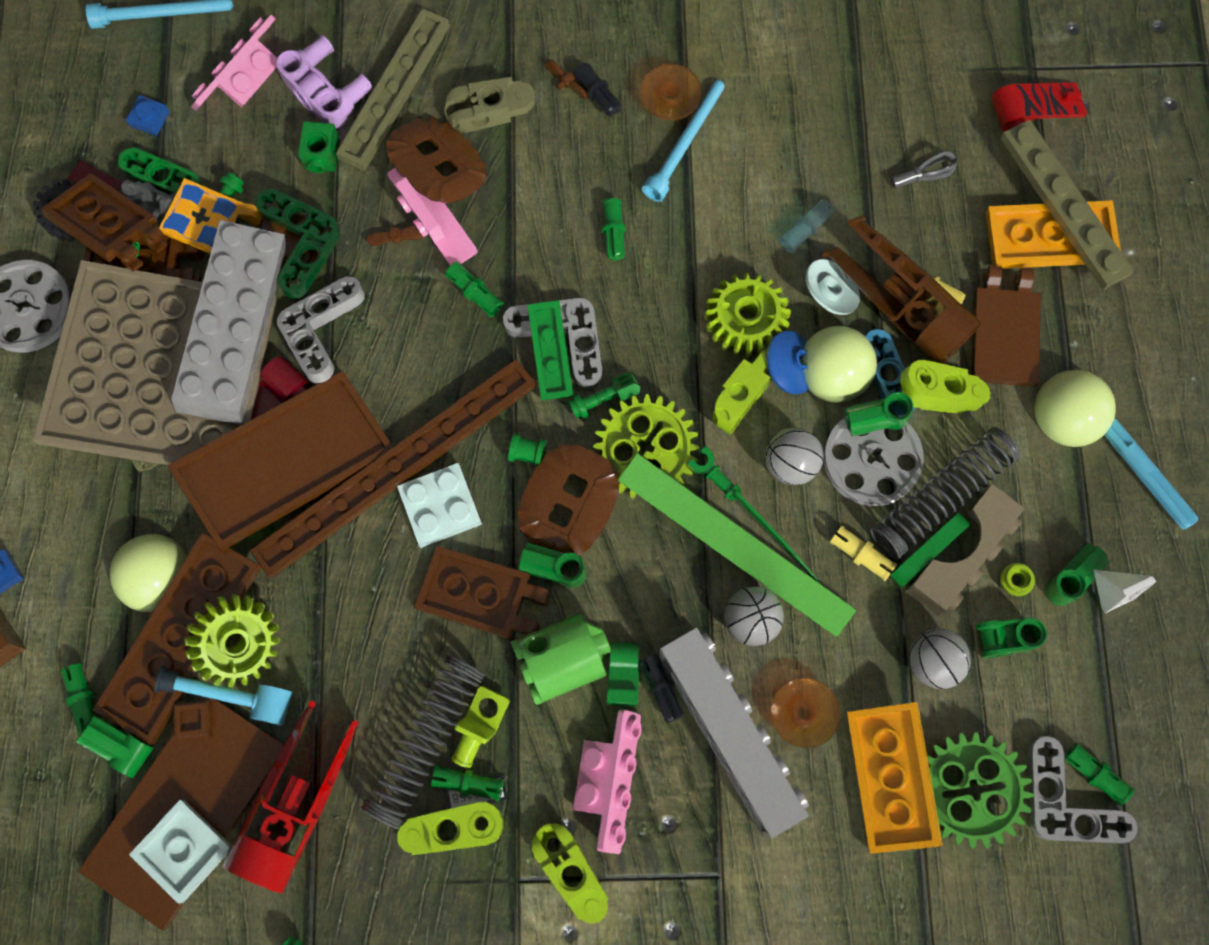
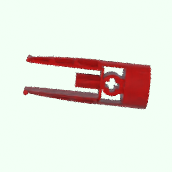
M314 701L309 702L278 754L222 866L223 869L244 880L280 894L284 892L313 829L322 814L348 752L355 729L358 726V721L356 720L350 723L304 820L296 817V814L311 783L293 775L277 807L275 808L267 804L315 707ZM262 802V807L275 813L267 816L263 821L261 838L258 839L246 834ZM278 819L285 821L286 823L283 828L288 829L286 835L279 834L276 839L269 836L271 831L267 830V825L269 823L275 824ZM292 820L304 826L308 824L294 855L281 849L282 845L287 843L292 837L294 831Z

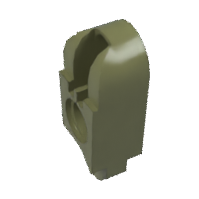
M512 77L468 83L466 86L456 87L446 97V121L452 129L458 130L460 133H469L511 122V117L526 114L534 107L536 103L535 91L530 84L521 80L513 81ZM489 102H497L496 104L488 105Z

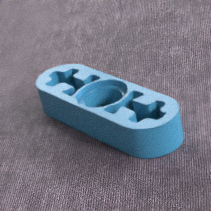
M875 329L867 333L865 337L871 344L873 340H876L878 344H884L881 349L883 360L877 363L874 382L881 399H885L888 395L895 392L896 387L901 385V372L905 368L891 336L884 330ZM874 348L876 358L878 361L880 358V353L877 348ZM892 367L897 372V379L895 381L884 380L881 377L880 369ZM900 387L897 392L902 393V388ZM898 406L888 408L889 412L900 417L904 415L903 409Z

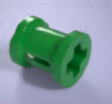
M514 433L510 443L508 461H525L533 463L537 467L545 456L547 440H530L522 438L519 433Z

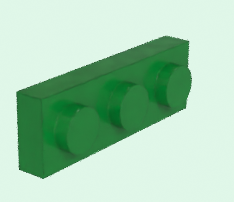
M556 300L528 304L541 401L573 397L560 302Z

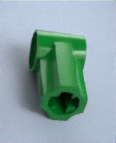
M894 392L885 399L846 407L844 413L848 432L853 437L888 428L892 430L901 429L908 423L914 408L911 398L901 392ZM898 406L903 409L904 415L901 417L893 416L888 408Z
M1089 542L1086 543L1062 570L1047 582L1045 593L1049 601L1058 606H1065L1084 595L1086 588L1095 579L1093 570L1103 571L1110 563L1107 554L1099 546H1094ZM1061 581L1068 584L1071 594H1067L1061 589Z
M527 543L523 549L519 571L561 583L567 588L580 587L587 578L585 564L581 557L575 553H562ZM568 564H576L580 567V570L575 577L566 578L562 575L564 567Z
M96 715L92 716L76 739L78 744L103 757L112 768L131 778H134L154 749L152 745L147 744L129 732L121 731Z

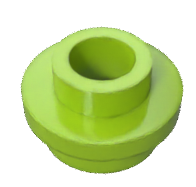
M1013 563L1005 567L1001 572L1000 583L1004 591L1009 595L1021 597L1033 589L1035 577L1028 566L1021 563ZM1012 575H1017L1021 578L1020 586L1013 584L1011 580Z

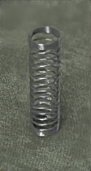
M991 427L983 434V438L976 440V444H970L968 450L960 453V457H955L953 464H946L945 470L937 472V477L932 476L929 479V483H923L922 490H915L914 496L906 498V503H899L898 510L892 509L890 516L882 518V523L877 522L870 528L871 535L877 545L892 559L900 560L909 552L905 541L911 546H916L917 542L914 536L921 540L925 539L922 529L925 532L932 533L931 524L938 527L941 525L938 517L947 520V511L956 513L955 505L963 507V498L971 500V492L975 494L980 493L979 486L987 487V480L994 481L995 473L1002 474L1003 467L1009 468L1011 464L1020 459L1021 452L1014 439L1004 430L998 427ZM992 434L1003 441V443L1010 450L1012 456H1009L1007 453H1005V451L996 443ZM983 440L985 447L978 445V442ZM976 447L978 454L970 451V449ZM979 448L987 452L996 461L1000 472L993 469L987 463ZM965 453H968L970 461L963 458ZM971 454L986 465L993 476L992 478L985 475L979 469ZM998 459H1000L1001 461L1007 463L1008 465L1003 464V463L1000 462ZM960 460L963 468L956 465L955 461ZM964 461L981 475L985 484H981L971 475ZM953 466L955 474L947 471V468ZM956 468L964 472L971 479L977 491L970 488L963 481ZM945 473L948 482L940 478L939 475ZM949 475L955 478L966 489L969 498L963 495L956 488V486L952 483ZM933 479H937L940 488L932 484ZM941 481L948 485L955 492V494L959 497L961 504L956 502L947 493ZM930 486L931 492L934 496L924 491V487ZM934 489L939 491L949 501L953 510L949 509L939 499ZM918 492L922 493L926 503L916 497ZM926 495L939 505L946 517L934 509ZM909 499H914L918 509L908 503ZM918 502L924 505L932 513V515L937 520V523L932 521L926 515V513L922 510ZM902 505L907 507L911 517L901 511L900 507ZM911 509L926 522L930 530L926 529L917 520ZM894 512L899 513L904 525L897 519L893 518ZM903 516H905L915 525V527L919 530L921 536L915 533V531L908 525ZM886 518L891 520L896 531L885 524ZM896 523L908 533L914 543L903 535ZM883 535L888 539L892 546L886 541Z
M447 654L443 662L458 674L446 669L438 670L442 676L453 684L438 678L433 679L437 686L450 695L433 688L427 689L432 696L446 706L433 700L422 698L423 703L441 716L422 708H416L419 714L439 728L419 719L411 718L415 725L434 738L411 728H405L407 733L430 749L405 738H399L404 745L426 760L402 749L394 748L396 753L421 770L393 758H388L389 762L417 781L387 768H382L386 774L411 791L381 778H376L379 783L407 802L371 788L373 793L389 802L402 813L368 798L364 800L365 803H362L363 806H360L365 813L395 829H400L402 822H404L401 817L407 816L406 811L395 802L408 807L413 806L412 801L401 792L411 796L419 795L405 781L418 786L424 785V782L409 770L424 776L430 775L428 770L413 759L430 766L436 765L431 758L417 748L436 756L441 755L439 750L420 737L442 746L447 745L442 738L426 727L447 736L452 735L451 731L428 715L453 726L457 724L455 720L433 705L458 716H463L460 710L437 694L461 705L469 706L465 700L442 684L466 695L474 696L473 692L447 674L476 687L480 686L479 683H482L481 680L485 677L483 672L451 654Z

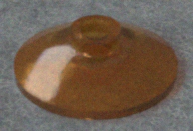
M676 64L661 65L651 70L644 78L641 85V99L646 109L654 116L665 120H678L690 115L697 108L701 99V85L696 75L688 68ZM672 95L675 99H668L666 97Z
M801 678L788 682L777 692L771 706V718L777 733L786 742L800 748H814L826 743L835 734L840 722V706L834 693L825 684L814 679ZM800 708L808 709L810 712L808 720L804 721L799 718L798 711Z

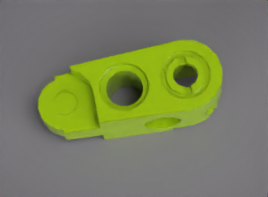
M768 347L760 353L753 364L743 359L722 387L721 394L715 403L712 413V422L729 436L736 430L772 382L770 380L771 377L766 374L768 372L766 360Z
M917 360L901 372L900 384L902 393L911 398L913 407L920 408L921 410L962 414L966 410L976 411L990 399L991 393L987 384L980 377L968 375V369L927 360Z
M476 802L407 819V822L400 827L397 833V841L403 851L412 855L489 845L501 836L504 819L500 810L495 805L487 802ZM479 817H485L488 820V827L483 831L478 830L476 827V821ZM446 820L453 821L457 826V834L450 841L443 839L440 834V827Z
M548 824L541 827L532 840V852L535 859L579 920L582 919L589 924L602 921L608 911L607 901L609 898L572 833L560 824ZM551 838H557L560 842V848L556 852H551L547 847V843ZM569 865L579 867L583 873L581 883L576 886L566 884L563 879V871Z

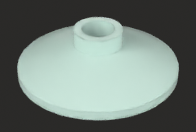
M820 259L814 261L807 268V287L813 298L823 308L838 315H847L858 307L860 302L858 287L850 278L844 275V272L835 262Z

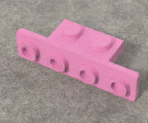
M272 15L266 21L260 17L249 30L253 36L247 43L241 39L230 52L234 56L228 64L222 61L211 73L215 77L209 86L202 83L194 92L192 97L196 101L191 107L195 111L217 87L242 108L277 67V57L258 41L275 21Z
M396 168L388 172L389 179L400 193L397 200L406 213L410 211L414 213L417 219L413 223L421 235L425 237L429 234L450 266L456 261L462 264L477 254V248L445 203L431 201L419 194L406 177L404 178L399 174Z
M618 710L613 744L584 740L573 806L575 811L602 815L597 851L614 854L621 853L626 837V814L631 803L630 788L632 774L636 769L635 754L637 741L642 730L640 723L641 715L627 710Z

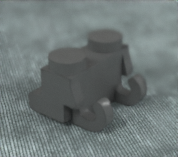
M125 180L122 183V194L154 215L158 224L156 227L159 228L176 193L166 194L157 190L150 182L141 183L138 181L134 183Z

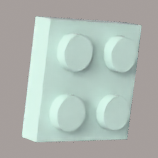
M459 463L397 486L420 548L482 525Z
M179 800L129 855L178 904L186 901L230 852L232 845L185 800Z

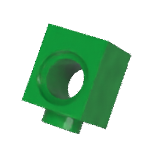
M303 122L298 156L305 170L313 173L335 172L336 152L339 149L340 138L334 124ZM323 147L321 151L314 152L316 149Z

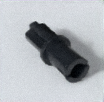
M581 64L575 70L574 77L588 91V98L595 100L607 116L612 117L614 114H618L621 103L609 90L608 82L601 80L590 64Z
M653 654L645 657V660H640L639 664L651 688L649 694L655 696L664 720L670 723L680 719L683 716V710L672 687L675 683L673 680H669L659 654Z

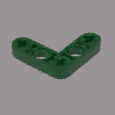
M265 189L257 195L255 200L256 207L261 216L301 236L277 278L278 285L284 295L292 299L300 298L308 292L339 241L341 231L337 221L331 215L278 190ZM274 201H276L278 207L283 210V213H281V211L278 208L273 206H270L267 209L265 204L267 202L272 204ZM298 211L306 213V219L302 223L293 224L290 222L293 213ZM314 221L316 225L322 229H326L328 226H330L331 232H324L323 235H321L319 229L313 226ZM307 250L318 252L317 258L311 263L301 261L302 254ZM298 278L300 284H293L289 287L287 281L289 279L294 281Z

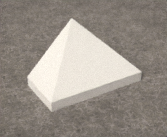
M1093 570L1101 608L1104 613H1108L1136 599L1156 583L1154 577L1149 575Z

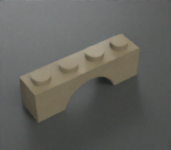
M991 484L965 515L966 520L970 523L973 535V543L968 556L962 561L953 563L933 559L924 567L906 591L938 616L947 610L952 613L964 599L960 592L967 584L972 587L984 571L980 569V566L986 559L991 562L1001 551L1003 546L999 542L1004 535L1011 536L1023 521L1018 517L1025 508L994 484Z

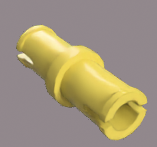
M843 525L839 528L837 534L848 542H845L837 535H834L830 541L832 545L834 544L854 558L853 563L858 566L860 564L864 565L881 577L883 581H886L891 573L880 565H883L891 572L898 565L875 550L873 543L870 541L865 543L845 529Z

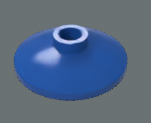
M793 331L778 333L771 339L767 348L766 360L768 371L774 383L782 391L796 395L809 390L804 375V369L807 368V365L800 363V359L802 360L807 355V351L804 350L807 340Z

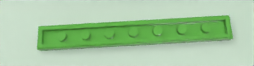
M639 453L635 455L618 479L619 482L835 637H838L857 611L853 606Z

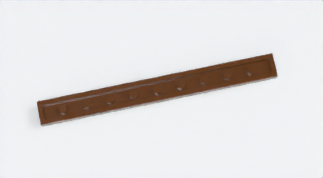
M515 359L250 550L251 554L258 564L262 566L266 575L270 579L274 578L398 488V485L405 483L536 387L535 381L519 361Z

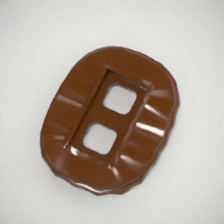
M434 117L426 120L416 118L411 123L403 124L399 129L392 130L389 139L386 140V151L392 165L404 178L406 177L419 194L431 201L448 204L462 200L477 191L487 176L485 162L480 159L478 151L471 146L470 141L463 138L460 131L452 129L448 122H440ZM429 140L438 150L429 155H423L416 148V145ZM449 161L457 171L449 176H442L435 166Z
M580 445L558 446L553 451L546 453L542 462L535 468L533 475L528 480L517 511L520 530L524 533L527 540L534 545L562 553H575L577 555L584 553L597 540L610 518L619 492L618 473L608 459ZM571 474L585 479L588 483L580 498L564 491V485ZM555 504H561L573 512L566 527H561L549 520V515Z

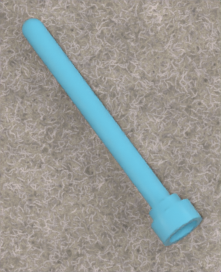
M201 0L108 8L100 3L86 5V16L91 29L105 28L106 24L116 20L229 11L233 8V2L231 0Z
M716 80L712 84L659 172L649 176L642 186V192L648 198L657 202H661L669 191L668 179L724 89V83L721 80Z

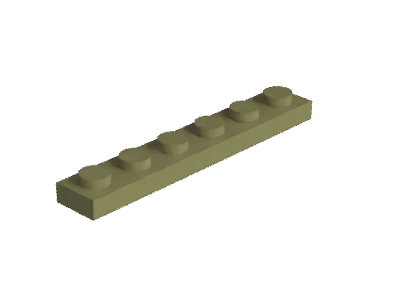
M423 8L421 9L337 150L338 160L363 171L367 169L449 29V19Z
M1031 120L1004 132L1000 138L1102 290L1129 277L1134 270Z

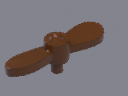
M549 59L545 63L547 70L559 79V83L556 85L558 90H561L563 87H570L581 98L585 100L588 98L587 92L575 82V77L571 72L567 71L565 73L554 60Z
M413 225L401 230L392 227L389 232L371 233L367 236L366 240L369 245L378 246L388 242L399 244L402 240H419L423 236L417 227Z

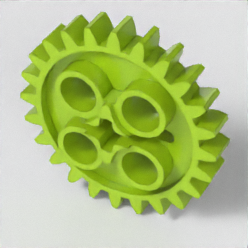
M649 394L645 395L644 403H639L636 396H632V405L629 407L621 400L620 406L622 411L619 413L610 408L609 412L613 419L611 421L601 419L606 430L596 431L595 434L603 439V441L594 444L593 447L596 450L602 451L603 454L600 456L608 459L618 473V479L637 453L642 454L639 445L641 442L647 444L650 441L655 427L661 422L663 427L651 443L654 451L652 453L646 451L643 457L650 462L659 463L662 471L684 486L681 478L682 474L687 476L693 475L692 471L687 467V463L693 458L696 464H698V459L691 456V453L700 451L699 445L691 444L692 440L699 437L698 432H688V429L694 425L693 420L682 421L686 411L682 409L674 413L675 402L671 401L665 407L663 406L662 396H659L655 403H651ZM639 418H646L650 421L649 429L644 433H637L633 430V424ZM667 434H673L678 438L677 446L671 450L663 449L660 446L662 437ZM623 445L633 448L632 457L627 461H620L616 458L618 448ZM621 482L619 484L620 494L628 488ZM630 489V498L634 499L637 494Z

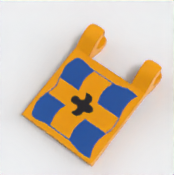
M184 178L159 229L168 237L211 254L220 220L236 223L238 217H241L249 224L259 226L262 223L263 217L256 205L242 203Z

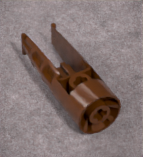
M862 215L850 219L848 224L895 273L883 286L839 247L823 252L822 256L824 258L830 257L844 272V275L850 278L865 294L868 301L871 300L888 317L887 319L932 362L945 363L969 340L982 323L930 274H927L912 261L910 256L903 253L887 240L883 234H880L864 222L866 216ZM924 308L928 311L925 316L922 314Z

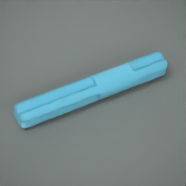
M1114 418L1111 427L1104 435L1181 529H1187L1196 523L1198 516L1120 422Z

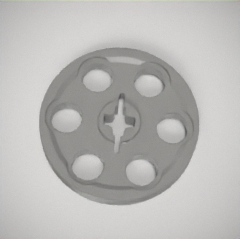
M19 260L1 266L0 282L9 279L12 285L8 291L0 293V348L11 352L26 353L43 349L52 344L61 336L70 303L72 290L68 282L54 268L35 260ZM41 271L43 275L40 282L34 285L29 284L28 277L30 274ZM55 291H61L63 293L61 301L54 305L49 304L48 298L50 294ZM28 302V303H30L33 307H29V308L24 307L22 310H20V309H19L17 306H15L14 304L20 306V305H26V303ZM46 319L52 321V327L48 332L38 333L37 327L41 321ZM13 328H20V337L16 341L8 342L6 339L7 333Z
M890 412L893 416L900 417V416H898V415H896V414ZM844 417L831 431L824 448V467L833 487L848 500L865 506H884L903 498L918 481L924 464L923 447L915 430L907 423L900 429L902 438L898 441L887 439L884 429L870 432L865 436L857 435L851 437ZM838 444L845 445L850 451L849 458L845 460L836 459L832 454V448ZM874 451L880 454L878 460L881 463L878 461H874L872 464L867 461L869 455L866 452L870 454L874 453ZM901 455L910 456L914 460V468L910 471L902 470L897 464V458ZM851 473L859 475L862 479V487L857 490L848 488L845 484V476ZM889 479L895 486V492L891 495L882 494L877 487L878 481Z

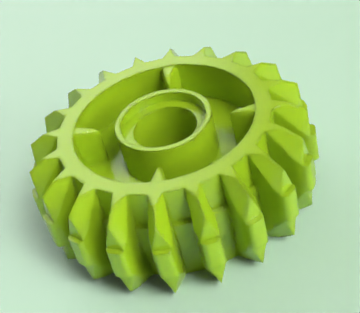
M748 272L744 273L743 280H739L735 274L731 276L730 283L723 279L719 285L720 289L714 288L711 291L712 298L706 301V308L708 310L705 311L704 319L710 321L706 326L707 331L715 332L712 337L714 342L723 340L721 346L723 351L727 350L730 346L734 347V356L738 355L740 350H745L746 357H751L753 349L760 355L765 347H768L771 339L778 333L787 331L790 325L787 319L790 318L791 311L785 308L789 302L788 298L780 297L783 291L781 287L772 289V279L766 281V283L761 282L762 276L760 273L755 277V280L750 279ZM750 311L755 317L745 319L740 315V312Z
M232 594L229 604H227L223 596H218L217 607L214 608L210 602L204 604L208 610L207 614L203 616L200 612H195L194 617L199 621L198 625L188 624V631L195 635L184 638V643L192 647L185 654L188 659H195L191 667L194 671L201 670L200 676L202 679L208 680L212 677V682L216 686H219L225 679L227 686L233 688L236 678H238L243 685H247V675L252 674L256 679L260 678L261 675L257 669L261 665L265 669H270L271 664L266 658L267 656H277V651L271 648V646L280 643V638L272 635L279 630V626L276 623H270L274 615L270 611L264 612L265 605L261 602L253 605V599L250 596H246L240 603L239 596ZM240 634V641L236 646L231 648L225 647V641L230 635Z

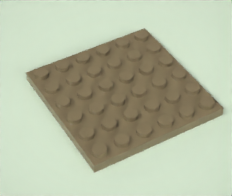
M81 260L34 433L33 441L35 444L169 465L241 426L178 413L175 411L171 400L203 282L139 270L132 272L128 268ZM277 296L274 297L243 424L252 420L260 384V373L264 365Z

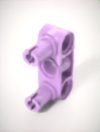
M323 35L304 50H288L281 53L277 58L276 64L286 87L322 123L334 124L336 129L345 126L348 122L349 114L354 108V104L369 91L373 90L371 83L363 74H359L357 78L344 88L336 90L326 77L315 68L322 59L334 51L331 43Z

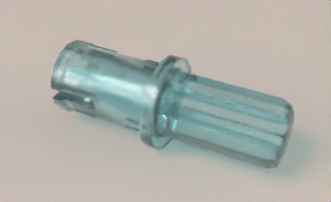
M822 200L805 216H799L797 223L779 238L782 247L789 253H793L809 236H815L817 229L833 215L834 209L828 201Z

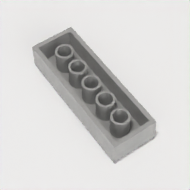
M223 220L219 221L171 398L176 412L237 425L243 424L278 285L277 278L282 269L286 253L285 234Z
M695 628L660 648L659 657L763 838L772 839L807 818L809 815L805 808L809 804L798 787L793 789L788 782L786 776L790 775V772L779 755L773 757L767 746L771 743V740L761 724L758 726L754 725L749 716V713L753 712L749 702L742 693L737 696L732 688L731 683L734 681L730 670L725 663L719 665L713 656L716 648L706 632L701 635L699 630Z

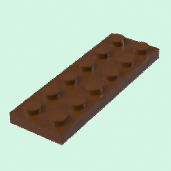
M202 532L93 711L147 744H155L174 713L173 704H179L186 693L175 690L173 693L162 690L159 693L154 692L156 678L161 666H166V670L178 672L180 677L194 680L199 671H194L191 667L195 659H188L185 652L192 647L184 643V638L195 635L187 629L188 624H199V621L194 617L195 612H200L203 616L207 614L208 610L204 604L210 602L214 608L217 607L218 596H223L227 604H229L231 595L237 594L241 602L262 566L230 547L220 552L211 536Z

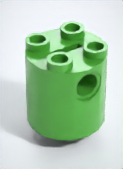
M581 612L511 641L517 659H525L520 662V668L527 685L534 682L533 685L529 686L536 706L606 677L603 662L607 653L611 652V648L602 627H596L585 622Z

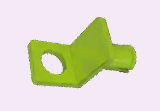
M485 686L478 688L467 715L455 726V730L463 735L451 758L454 763L465 768L472 767L473 760L481 743L486 744L496 734L510 703L508 697ZM484 698H491L497 703L498 711L493 717H486L480 711L479 705Z

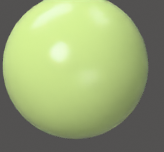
M832 326L818 331L806 342L804 350L807 351V355L802 360L800 359V363L807 365V368L804 369L807 387L813 395L824 401L842 403L856 399L870 387L877 370V358L872 344L862 333L846 326Z
M1068 370L1054 375L1042 385L1035 399L1034 413L1039 427L1050 439L1061 445L1081 447L1096 442L1106 434L1114 421L1116 404L1110 387L1100 377L1083 370Z
M159 534L137 536L121 546L113 557L110 566L112 589L118 599L129 608L139 612H153L188 555L178 542L167 536Z

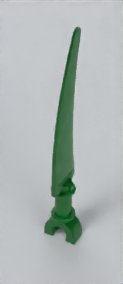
M707 446L700 452L707 459L705 465L700 466L696 464L693 458L687 463V467L694 473L707 474L705 478H710L725 493L724 498L732 502L735 500L779 543L809 576L821 584L789 545L741 495L742 490L738 487L739 485H734L719 470L720 465H714V454Z

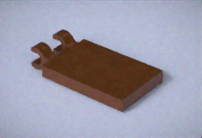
M92 173L41 208L45 218L108 262L118 257L132 272L143 265V262L136 257L139 254L138 250L132 246L140 238L156 253H159L168 246L165 241L159 238L163 235V232L156 227L158 224L154 215Z
M164 234L159 238L165 241L168 246L159 253L154 252L142 238L137 241L140 246V253L137 258L143 262V265L137 270L201 282V276H194V269L178 268L180 257L201 261L204 260V251ZM86 246L84 261L127 268L118 257L108 262Z
M989 265L988 272L985 271L983 276L984 288H977L974 291L973 316L982 324L973 334L971 375L980 377L985 383L1036 387L1039 384L1041 293L1031 292L1034 281V269L1020 268V274L1015 275V291L1000 290L1002 266Z
M436 546L414 609L510 640L513 630L527 635L540 629L537 621L518 616L523 600L527 599L547 607L551 593H548L549 590L530 585L531 575Z

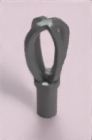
M948 150L940 151L922 161L918 166L912 167L911 170L892 176L891 183L894 189L915 181H932L948 177L955 171L957 160L952 152ZM944 161L951 162V164L948 166L935 169L932 171L922 172L923 170Z

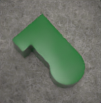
M611 642L607 706H638L639 643Z

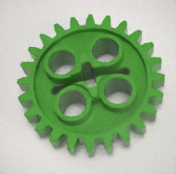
M978 732L973 733L971 742H967L964 734L959 733L958 744L956 745L949 737L945 738L947 749L943 750L941 747L934 745L933 748L937 757L927 756L939 825L944 826L941 837L945 839L953 832L955 834V845L959 846L965 837L968 838V844L971 849L975 848L977 839H981L986 849L990 847L991 837H994L999 844H1003L1002 832L1005 831L1011 836H1015L1016 833L1011 825L1014 822L1020 825L1026 824L1019 816L1020 811L1031 812L1032 810L1023 804L1024 799L1034 797V794L1024 791L1023 787L1030 784L1032 779L1021 778L1020 775L1027 768L1026 764L1015 766L1013 762L1017 758L1018 753L1004 754L1007 745L1005 742H1002L996 748L993 747V736L991 735L986 738L984 743H981ZM984 759L993 761L997 767L996 775L990 780L982 778L978 773V765ZM954 765L960 769L962 779L957 785L950 786L944 781L942 773L946 766ZM974 779L976 785L997 782L1005 783V788L978 793L977 800H974L972 795H961L951 798H944L942 796L944 791L968 788L970 786L969 781ZM994 794L1001 796L1005 802L1004 811L999 815H992L986 808L987 799ZM958 800L965 801L970 808L969 817L963 821L955 820L950 812L952 804Z

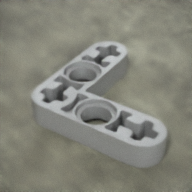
M344 277L284 309L277 317V325L303 372L313 383L325 382L334 373V365L314 330L356 308L363 302L365 297L364 290L359 281L354 277ZM349 290H351V292H353V293H351L350 295H347V294H346V292L349 291ZM335 297L338 301L336 303H334L333 298ZM321 303L328 304L325 311L321 313L314 312L317 305ZM306 313H308V315L310 316V317L307 318V319H306V317H305V315H304V314H306ZM295 320L296 324L291 326L290 323ZM313 340L312 345L308 349H298L302 341ZM315 357L321 365V368L315 370L311 362Z
M584 298L559 300L563 329L569 335L575 382L583 389L595 388L602 380V365L593 305ZM528 304L510 307L503 315L505 331L514 338L532 336ZM582 308L583 312L586 313L584 314L585 328H579L578 317L575 315L576 309ZM515 316H520L523 321L519 328H515L514 323H512ZM579 337H589L593 341L592 347L586 351L579 350L575 346V342ZM583 359H589L591 372H597L592 374V379L586 380L585 375H582L584 373Z
M1049 736L1039 737L1031 741L1028 746L1027 757L1028 778L1032 779V782L1028 785L1029 792L1034 794V797L1029 798V807L1032 809L1029 814L1031 830L1036 836L1045 840L1128 843L1135 838L1138 829L1137 823L1128 812L1066 808L1064 751L1062 745L1058 740ZM1044 743H1046L1047 749L1053 750V756L1047 757V768L1054 767L1055 773H1038V767H1045L1044 756L1038 755V749L1043 748ZM1044 777L1051 779L1055 784V793L1050 798L1042 796L1038 789V784ZM1047 814H1049L1050 820L1065 821V828H1050L1048 834L1047 828L1041 827L1040 822L1046 819ZM1080 815L1087 816L1092 823V830L1086 836L1079 834L1075 829V820ZM1118 820L1119 823L1126 826V830L1121 831L1119 834L1115 830H1102V823H1116Z

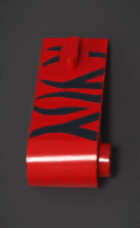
M1077 82L1011 84L998 89L991 96L1003 132L1028 120L1032 122L1034 119L1085 117L1088 114Z

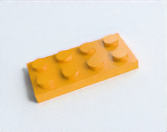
M1113 200L1087 202L1121 251ZM1045 204L989 206L985 214L993 266H1002V269L1085 265Z
M913 702L847 712L870 854L943 846L918 703Z

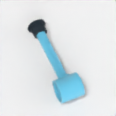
M164 665L161 666L154 686L155 693H159L160 690L171 693L178 690L251 707V719L284 726L293 694L291 691L259 684L256 694L180 677L178 672L166 670L167 667Z

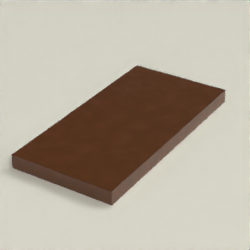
M341 371L327 381L311 387L167 465L219 551L222 552L353 477L392 449L393 446L344 371Z
M199 696L196 702H211L212 737L175 740L173 734L78 870L83 876L160 930H167L184 903L178 904L129 854L179 800H185L227 841L257 796L273 763L284 746V743L221 701L204 696Z

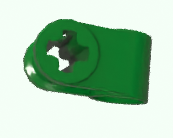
M1035 618L1007 621L993 620L975 624L976 630L980 631L983 651L980 653L981 659L1026 653L1043 645L1047 638L1045 625ZM1022 627H1026L1033 632L1034 641L1032 644L1022 639L1020 635Z

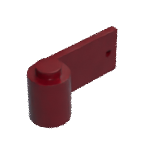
M283 356L275 357L269 361L260 373L261 383L259 384L252 419L310 388V382Z

